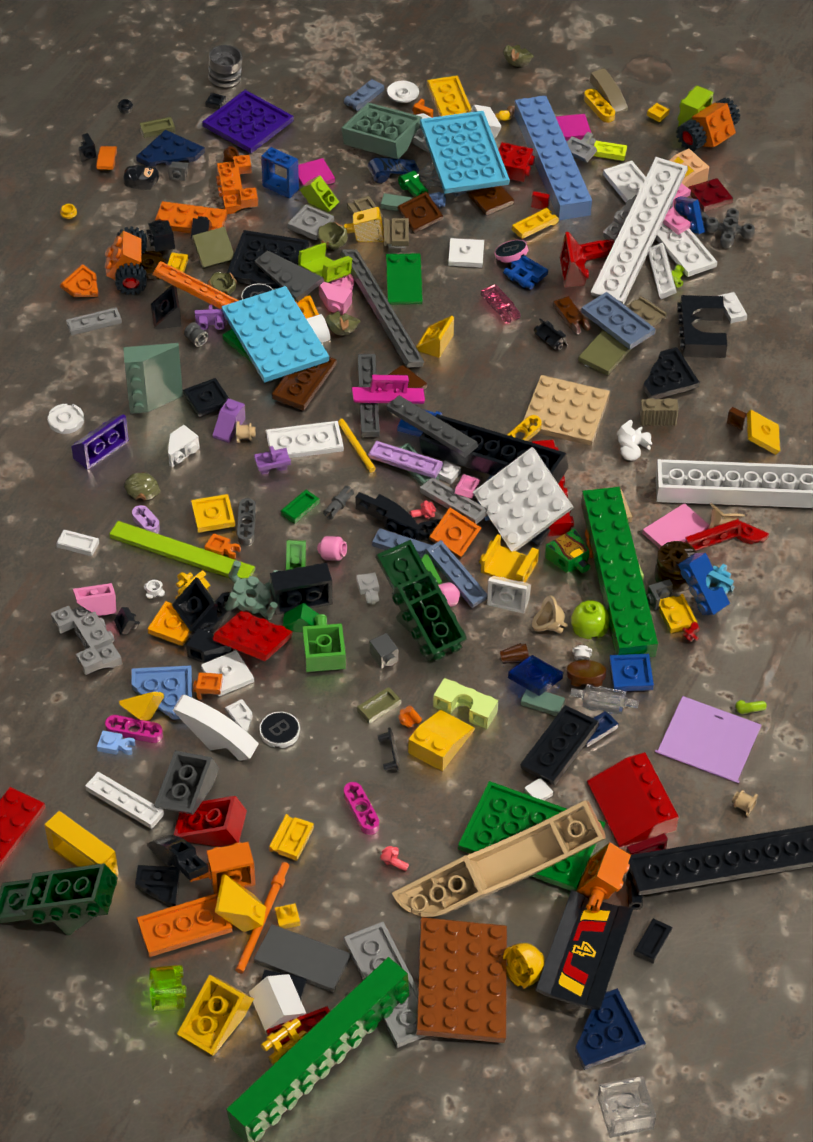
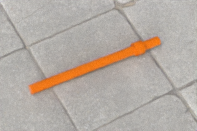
M282 862L277 875H274L271 881L272 887L264 903L266 911L263 926L252 930L235 969L240 974L244 973L279 889H282L284 886L285 876L290 866L286 862Z

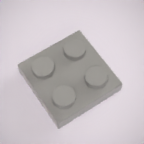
M306 204L288 222V229L317 240L319 238L318 228L329 222H334V216Z

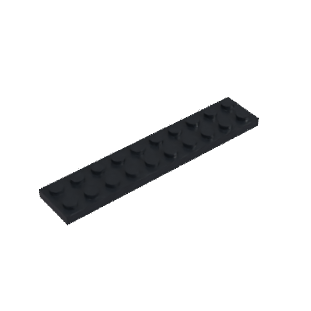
M813 825L633 854L628 862L630 864L629 871L637 894L640 896L812 867Z

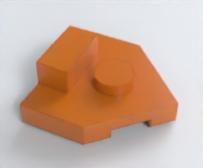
M83 264L60 284V288L73 297H98L96 273Z

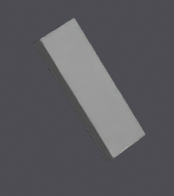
M116 307L67 319L66 323L72 336L121 324L122 319Z

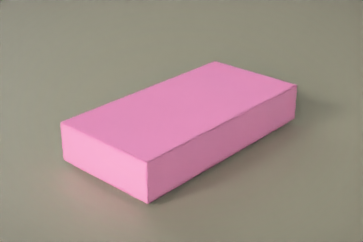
M465 474L462 475L454 494L472 499L474 496L473 491L478 488L480 479Z

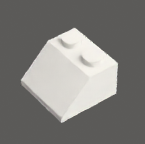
M492 576L488 580L487 605L524 614L530 598L531 584Z

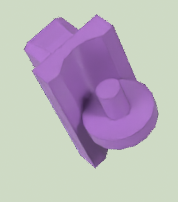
M209 305L208 310H195V322L201 329L206 330L208 326L215 325L217 330H221L227 325V319L222 309H212V305Z
M269 446V452L254 454L256 465L262 475L268 474L270 469L277 468L280 471L287 470V466L291 465L287 448L274 450L273 446Z

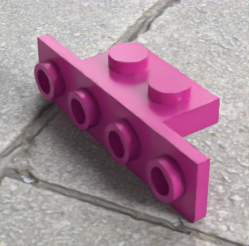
M372 375L370 387H352L354 403H390L400 395L413 404H424L425 396L423 388H407L409 382L408 375Z

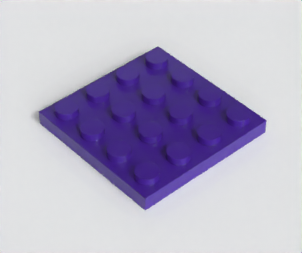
M244 90L203 120L202 125L204 128L247 152L253 153L292 123L294 116Z

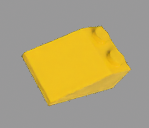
M439 710L420 724L408 740V753L443 772L473 733L475 727Z
M209 975L177 1035L214 1056L243 1020L254 998L223 980Z

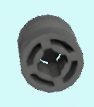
M196 322L190 323L184 330V335L198 347L205 344L208 340V333L201 329Z

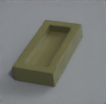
M167 117L140 123V129L143 137L147 138L160 135L164 130L175 132V125L172 118Z
M388 687L357 706V712L371 724L401 705V699Z

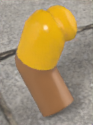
M508 106L507 110L499 111L495 117H497L498 121H510L514 115L515 107Z

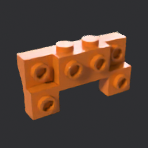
M233 156V162L217 163L218 176H216L217 186H220L218 187V194L223 199L224 209L227 210V214H234L248 207H257L256 187L242 189L240 174L252 173L250 156Z

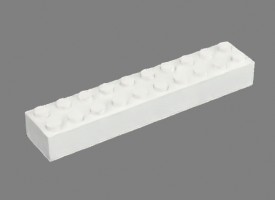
M658 459L656 468L657 502L709 504L712 502L713 504L813 508V465Z

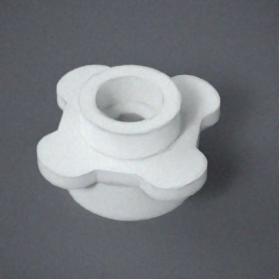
M158 580L147 582L144 585V589L147 592L146 597L152 599L153 597L164 596L165 591L162 590L163 583Z
M579 645L573 648L572 655H574L575 660H589L590 656H592V649L585 645Z

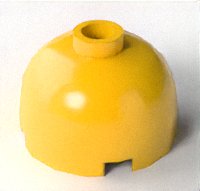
M518 943L505 949L503 960L507 959L506 973L514 985L517 987L522 985L523 988H527L539 981L545 965V959L535 946L529 943Z

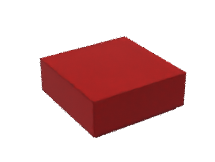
M533 191L531 207L541 210L549 208L550 195Z

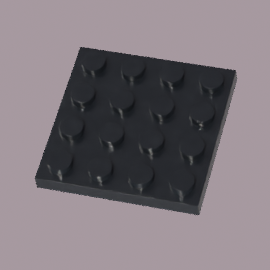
M243 230L227 273H231L239 283L251 285L266 284L271 288H281L255 264V260L266 251H270L298 265L299 251L309 248V240Z

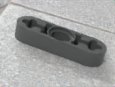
M250 498L242 499L239 502L237 539L244 546L252 544L255 539L256 503ZM247 506H249V512H245ZM245 519H249L252 521L249 524L242 523V521ZM244 531H248L247 537H244Z

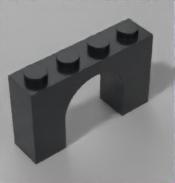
M681 295V301L677 302V313H680L678 314V325H681L679 327V337H682L680 339V350H683V357L726 358L728 346L726 333L702 332L692 325L702 320L722 321L724 312L723 296Z

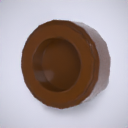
M233 146L224 149L222 161L233 162V156H239L237 149Z

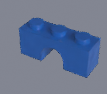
M695 553L678 564L681 575L686 580L689 591L693 595L697 608L702 615H714L730 604L723 587L708 588L706 585L707 575L714 570L706 553Z

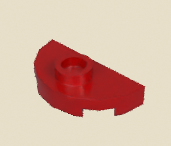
M740 521L741 535L737 536V539L743 543L753 544V542L760 541L762 543L769 538V533Z

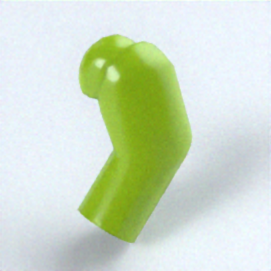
M676 265L675 269L671 271L677 288L683 285L681 277L683 276L684 267L681 265Z
M739 700L735 704L739 714L764 711L767 707L765 701L745 703V701Z

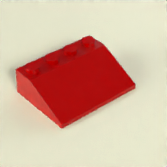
M645 752L627 757L587 780V785L619 848L677 830L679 816Z

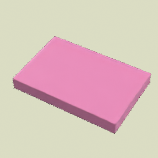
M684 503L644 528L642 534L660 549L662 545L671 541L686 543L685 537L707 530L710 525Z

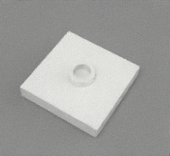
M450 238L448 266L482 268L484 240Z
M237 650L201 665L203 673L223 674L221 694L218 697L254 682L253 675Z

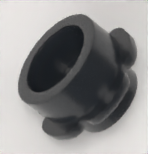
M123 99L118 103L117 107L121 113L128 114L132 111L133 103L130 100Z

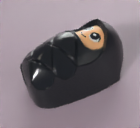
M129 166L124 171V185L135 189L151 190L159 179V172L153 166Z

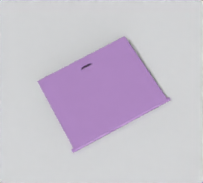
M682 696L658 750H655V753L739 784L740 781L738 779L760 731L761 724Z

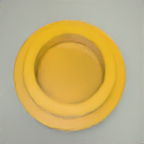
M65 204L60 210V215L65 219H72L77 215V209L73 204Z

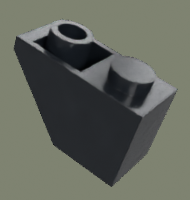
M197 628L186 644L187 657L202 663L233 652V648L213 641L214 634Z

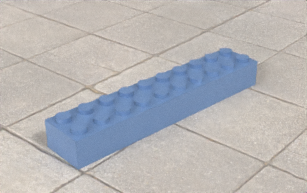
M547 96L515 100L514 116L527 147L533 149L535 166L547 194L550 195L549 199L559 220L591 216V196Z

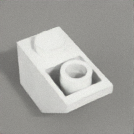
M182 425L170 434L168 457L169 466L171 467L182 462L186 457L199 449L198 435L185 425Z

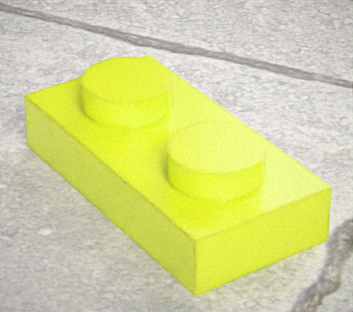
M602 141L594 143L597 152L593 156L625 160L627 145Z

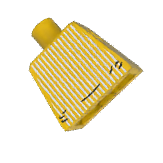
M379 207L355 212L353 214V223L344 224L347 234L355 233L358 242H384V227Z

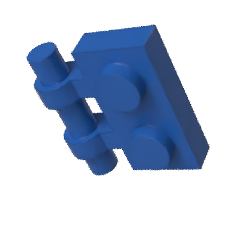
M523 254L519 260L511 262L512 270L505 268L503 272L508 276V279L515 280L523 288L527 287L530 290L534 287V283L530 281L533 280L538 283L548 275L547 268Z

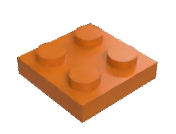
M450 507L429 536V539L434 543L442 540L457 558L461 559L480 532L481 527Z

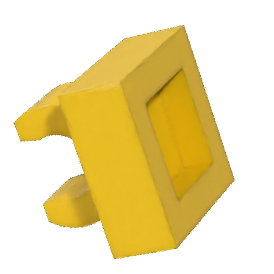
M296 903L275 907V915L279 927L287 929L300 926Z

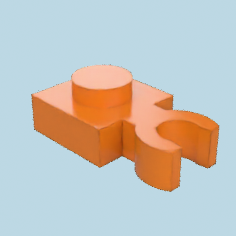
M213 533L205 545V550L222 556L227 554L229 558L236 559V553L233 551L240 552L241 546L236 543L231 544L230 539Z

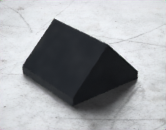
M171 285L151 303L155 329L181 327L177 288L174 285Z
M195 577L172 604L190 632H195L197 628L202 629L217 622V603L200 579Z

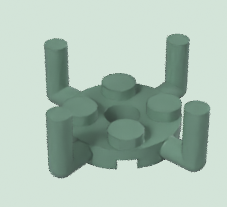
M234 561L228 575L233 581L234 586L226 602L225 609L230 611L237 607L244 612L248 610L254 614L261 613L266 620H271L278 605L276 602H271L268 609L266 608L271 597L269 592L271 590L270 580L268 583L263 584L254 576L240 579L237 573L241 563ZM246 594H252L255 598L248 597Z

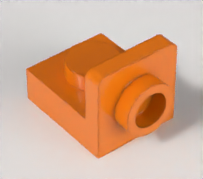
M421 98L414 104L412 109L413 115L424 113L433 117V109L424 106V99Z
M199 673L198 680H194L193 691L197 693V699L202 700L203 694L220 695L223 674Z

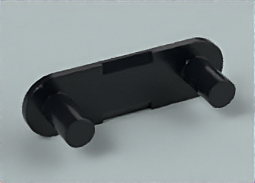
M389 727L387 733L378 735V740L382 742L390 739L394 761L383 764L385 771L394 768L400 771L395 739Z

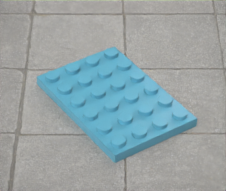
M484 110L420 119V126L445 194L509 185L510 179Z
M286 286L222 306L225 318L264 383L329 361L327 351Z

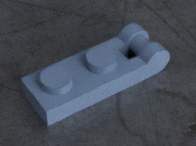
M371 79L351 96H346L344 104L352 106L353 109L359 111L384 91V85Z

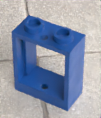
M270 147L261 156L262 185L290 199L299 190L298 159ZM275 164L287 169V179L275 174Z

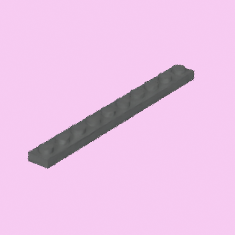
M342 249L340 253L342 258L345 256L353 258L351 274L406 367H422L424 360L358 250Z

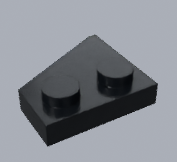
M138 865L135 886L137 889L173 907L177 904L181 872L176 867Z

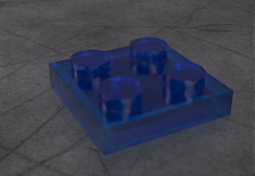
M531 655L508 672V679L540 696L562 680L564 672Z

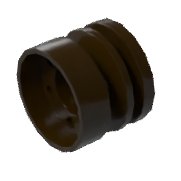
M671 541L662 545L657 555L655 568L656 582L670 579L673 584L672 592H682L689 589L686 580L681 575L678 564L697 553L691 545L682 541Z

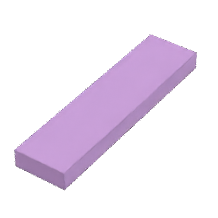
M379 441L375 442L368 454L371 459L435 479L443 467V461Z

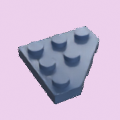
M190 665L133 668L132 690L139 695L150 692L164 693V698L158 709L171 719H180L172 710L181 695L192 698V667Z

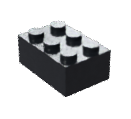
M327 563L270 573L272 602H276L278 605L275 610L276 615L284 614L302 603L310 608L333 604L332 578Z

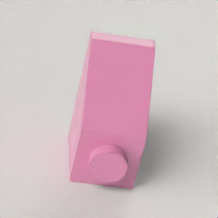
M327 282L319 285V296L327 311L332 313L339 311L340 315H344L352 304V290Z
M112 583L73 589L76 602L90 612H96L98 616L116 613V595Z

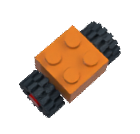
M729 98L720 99L692 116V119L681 124L677 128L678 130H676V137L679 138L678 142L682 143V148L685 146V150L695 151L700 147H716L736 133L734 125L740 120V114H738L740 111L736 109L737 105L733 104L734 101H730Z
M130 226V229L125 227V231L121 229L120 233H117L113 245L108 247L105 252L106 276L114 279L118 291L121 290V293L126 292V295H129V293L135 295V292L137 294L141 293V291L145 290L147 283L146 270H143L142 266L139 267L141 254H144L147 250L146 233L143 230L139 231L138 227L136 229H133V226Z

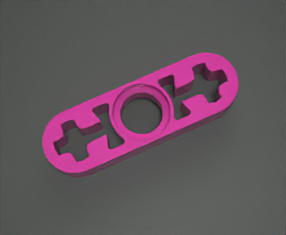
M111 715L105 721L106 731L120 733L123 738H133L149 743H157L163 738L162 726L155 722L119 715ZM132 726L140 728L137 732L129 731V728Z
M357 782L347 783L344 787V798L361 831L367 835L377 833L379 830V818L362 786ZM353 790V792L356 793L357 799H355L353 793H350V791ZM364 805L367 807V810L359 812L356 810V807ZM367 817H368V820H369L370 824H373V826H370L369 824H366V818H367Z

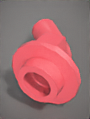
M425 500L420 504L421 509L409 511L413 518L425 516V518L430 519L435 517L434 512H436V508L432 502Z
M388 846L382 850L381 861H384L386 865L391 864L406 872L409 864L397 858L399 855L398 847Z

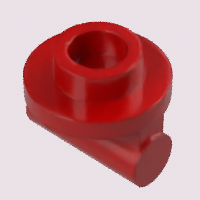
M692 622L689 630L685 627L682 628V631H684L682 635L691 642L693 639L698 641L699 638L695 634L700 631V627L697 622Z

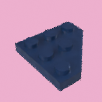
M164 130L136 156V161L150 167H156V164L160 163L171 165L172 162L183 160L194 162L205 153V147Z
M618 988L606 992L600 1010L592 1009L581 1037L577 1042L575 1052L584 1070L644 1049L646 1046Z

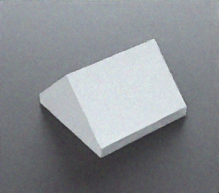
M289 974L267 976L249 991L250 997L254 998L253 1004L265 1032L269 1028L306 1014Z

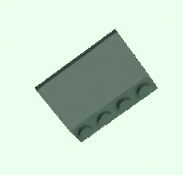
M368 102L341 128L343 142L351 147L399 159L407 151L420 126V119L422 117Z
M179 343L123 347L130 414L150 412L183 397Z

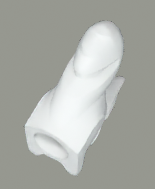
M631 419L620 427L617 436L622 446L620 448L621 455L626 460L634 461L641 455L638 445L640 444L650 450L652 442L649 432L641 433L643 427H639L636 430L632 428L633 422Z

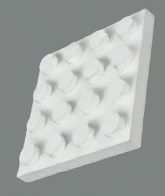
M533 447L473 491L481 506L488 509L487 515L511 552L520 549L574 508Z

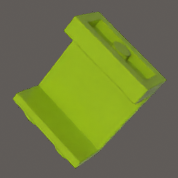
M326 243L299 251L298 266L323 277L324 282H330L351 274L353 258L345 256L333 261L325 256Z

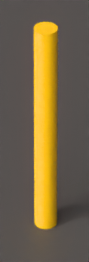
M340 419L338 424L369 472H374L376 468L345 420Z

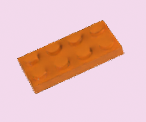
M162 201L155 220H168L172 231L191 233L193 218L198 219V216L207 217L212 223L211 230L224 227L228 214L225 209Z
M218 893L137 917L149 957L231 933V923L215 913Z

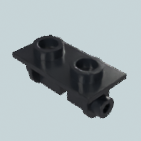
M541 318L539 319L541 324L534 328L535 334L544 341L547 339L546 342L555 350L562 349L563 343L568 346L567 336L561 330L557 331L549 321L545 322Z

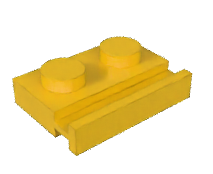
M680 594L678 597L671 596L660 599L658 610L670 634L682 631L683 627L689 629L692 622H697L683 594Z
M286 814L269 846V851L278 852L279 855L298 861L314 829V823L296 817L291 818Z

